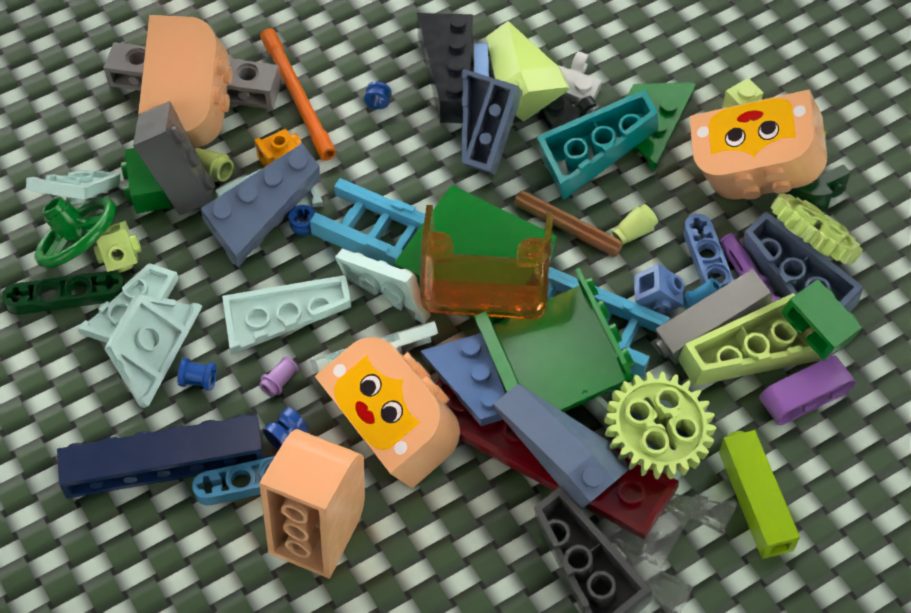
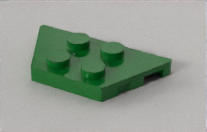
M696 83L633 84L627 97L645 89L658 111L659 130L632 149L635 154L641 153L649 161L648 166L651 169H657L693 96Z

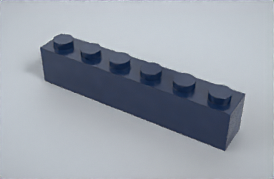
M241 414L227 420H206L198 425L186 427L172 426L167 430L157 432L141 431L133 436L121 438L107 437L98 442L86 444L72 443L67 447L57 448L59 485L66 499L195 477L205 471L265 458L257 414Z

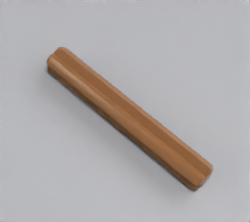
M520 191L514 200L516 207L613 257H616L622 249L621 240L525 191Z

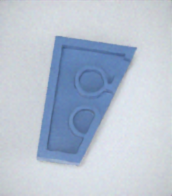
M482 333L421 350L422 359L427 365H431L438 373L439 379L452 389L457 395L459 402L480 426L504 420L492 406L495 401L505 394Z

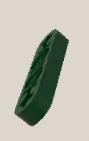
M103 271L14 283L3 290L1 297L9 313L21 315L102 304L106 301L110 303L123 291L122 287L125 283L120 273L116 271ZM110 283H115L113 289L107 290ZM84 285L88 287V290L83 295L75 296L72 294L73 289L77 286ZM93 285H97L98 292H95ZM46 290L57 291L52 299H41L42 293ZM31 293H33L34 295V301H31V299H33ZM21 295L22 297H19V302L14 303L13 301L16 300V296Z

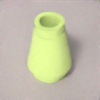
M195 148L206 172L210 173L213 181L224 182L230 178L233 173L234 164L228 155Z
M643 204L641 207L635 206L612 231V235L621 240L622 245L654 231V226L658 224V219L646 204Z

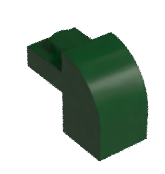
M843 164L821 174L812 183L793 188L785 194H791L802 201L806 200L824 212L828 209L831 198L838 197L846 190L851 172Z

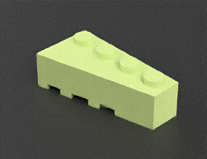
M792 293L686 343L679 355L678 361L692 384L696 386L818 361L820 359L819 355L804 340L814 332V329L810 327L802 334H799L781 314L790 298L795 296V294Z

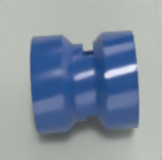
M287 407L279 414L278 421L269 423L263 429V434L273 447L279 451L283 442L293 430L299 429L307 433L309 427L295 410Z

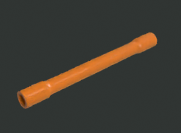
M272 28L263 30L260 38L275 65L279 66L280 75L311 135V140L321 160H331L336 156L337 151L328 133L323 129L298 80L276 31Z

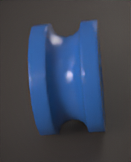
M375 81L369 83L364 95L365 103L374 109L386 108L390 102L391 88L382 82Z
M298 205L290 210L288 216L292 232L298 235H308L311 233L310 220L315 214L313 208L307 205ZM303 217V220H305V218H308V221L302 223V220H300V222L298 223L297 219Z

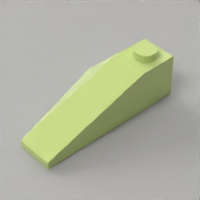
M509 21L486 37L495 79L518 85L523 91L515 114L522 121H526L570 90L561 68Z

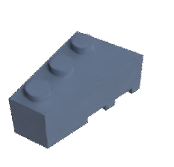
M462 69V163L469 168L495 176L523 91L518 85Z

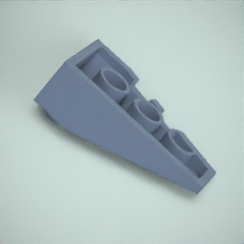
M520 384L515 385L492 404L494 409L545 470L581 510L629 470V464L624 459H617L619 453L616 449H610L611 443Z

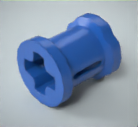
M183 358L178 369V386L185 387L189 384L204 387L207 391L213 390L217 376V364L193 363L190 359Z

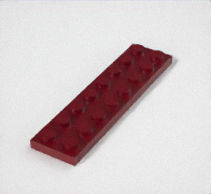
M440 379L435 385H438L449 397L450 400L446 405L458 420L460 427L459 440L553 491L560 487L504 420L480 426L459 402L457 395ZM628 457L624 459L628 464L631 461ZM637 464L633 469H629L585 508L645 540L677 491L679 481L674 478L669 479L667 474L663 472L659 479H655L651 469L642 476L641 466Z

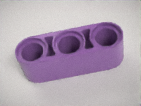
M834 355L825 361L821 360L772 384L760 394L759 400L777 425H784L843 396L854 387L856 381L839 358Z

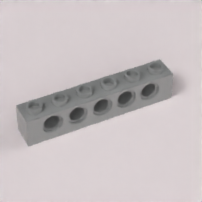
M113 43L103 67L109 86L141 91L145 46ZM229 58V66L232 67L233 71L232 82L227 85L230 104L273 110L281 87L279 66Z

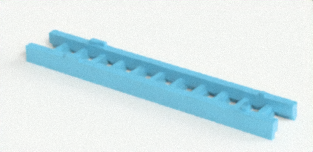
M339 178L334 186L335 196L352 202L355 205L353 208H350L341 223L315 213L310 220L311 234L353 253L359 252L373 260H382L394 267L396 259L429 215L415 210L414 206L397 199L393 201ZM366 209L381 215L368 235L354 229ZM393 220L408 226L395 246L380 240ZM541 263L531 279L544 285L532 306L516 299L504 318L512 317L552 298L557 290L566 292L579 286L577 278ZM596 286L599 294L594 296L597 302L603 300L610 314V318L606 319L607 323L613 314L628 320L621 334L622 341L618 345L620 349L627 347L635 365L630 367L631 373L643 378L650 356L633 350L630 347L641 326L656 332V328L669 321L670 317Z

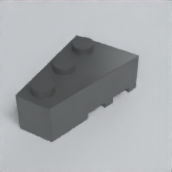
M171 101L138 114L133 147L179 215L212 201V192L215 188L213 178L209 172H206Z

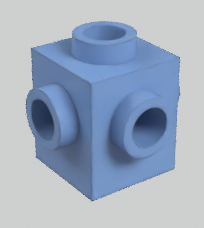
M654 265L634 275L636 303L663 315L684 305V284L682 279L662 265Z

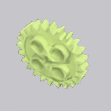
M784 192L780 193L772 203L771 209L778 216L777 219L784 222V226L789 231L803 238L805 243L811 244L821 254L832 257L836 261L840 260L844 264L852 265L863 253V248L860 247V244L855 241L853 236L849 235V231L843 225L831 219L828 215H824L812 203L806 200L802 201L800 198H795L791 194L787 195Z
M649 371L644 381L638 375H634L632 385L624 381L620 388L621 391L615 390L612 396L613 401H609L606 408L609 414H606L604 423L611 426L607 428L605 436L615 437L609 447L610 449H621L618 460H623L627 457L631 459L628 469L631 470L638 464L641 466L642 476L651 469L655 479H659L662 471H665L668 478L672 479L676 469L684 476L688 472L689 466L696 469L700 459H705L709 453L707 448H710L714 442V439L710 436L716 430V426L708 423L712 421L715 415L714 413L704 412L710 402L698 401L702 391L699 389L691 393L688 390L691 383L689 380L681 386L678 384V375L676 374L671 381L666 380L665 372L661 371L658 379H654ZM660 400L670 402L673 408L664 407ZM630 413H639L644 418V420H636L630 415ZM676 429L685 430L689 437L680 436ZM646 442H655L660 450L649 448Z

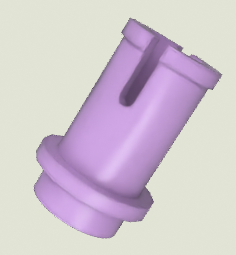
M283 357L268 375L264 374L261 376L260 389L270 397H274L275 394L280 395L282 387L299 371L298 365L291 358Z

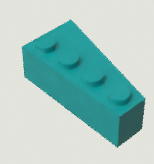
M644 89L536 136L539 153L562 199H566L658 131V111Z

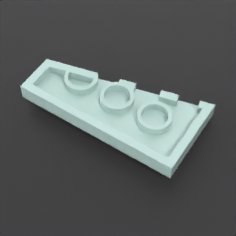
M346 275L222 296L231 355L351 308Z
M435 321L380 338L388 341L399 352H402L400 346L413 343V347H418L432 342L430 336L438 334ZM347 348L311 359L313 372L319 373Z

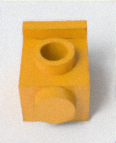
M286 128L261 140L260 137L254 139L257 158L264 167L302 143L296 133L290 135Z

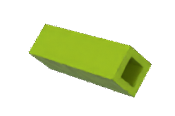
M735 431L723 438L719 454L761 559L794 551L800 536L756 431Z

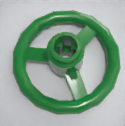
M56 197L47 203L42 209V214L45 216L44 221L51 228L44 234L36 247L34 258L38 265L45 268H54L69 262L91 247L107 231L114 220L116 213L115 203L108 197H97L77 207H74L68 200L64 201L62 197ZM103 209L102 215L83 218L91 212ZM71 241L72 243H74L73 245L62 250V248L67 242Z

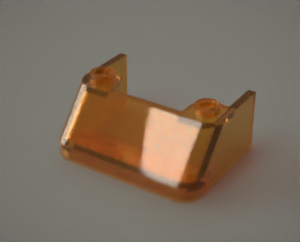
M426 205L420 266V300L423 308L432 313L476 316L486 311L489 317L536 319L541 317L546 312L548 303L553 242V212H547L545 238L532 237L523 240L518 246L517 258L453 254V241L451 237L446 233L435 231L433 205Z

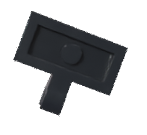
M563 94L539 112L552 130L594 112L593 107L597 104L592 96H586L573 107L566 95Z

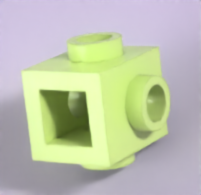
M126 221L110 225L107 231L97 240L98 245L94 246L98 263H104L107 272L112 270L124 272L131 269L133 264L138 263L137 253L142 252L137 235L130 234Z

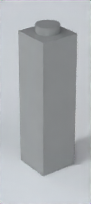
M751 269L657 327L658 341L655 342V345L664 358L669 356L676 365L679 363V355L686 343L771 304V292L754 269Z

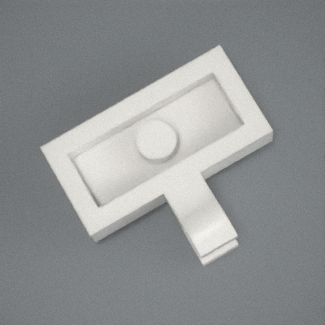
M577 51L573 59L571 69L559 66L570 88L564 94L569 101L578 103L586 96H592L595 101L601 89L602 80L584 74L588 66L585 63L588 54Z

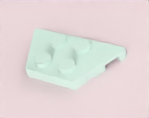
M141 294L134 296L104 349L140 407L145 408L150 405L202 308L200 304L177 303L176 300L166 298L158 300L153 296Z

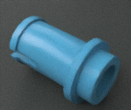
M710 278L694 291L685 292L683 307L687 310L721 289V285L714 278Z

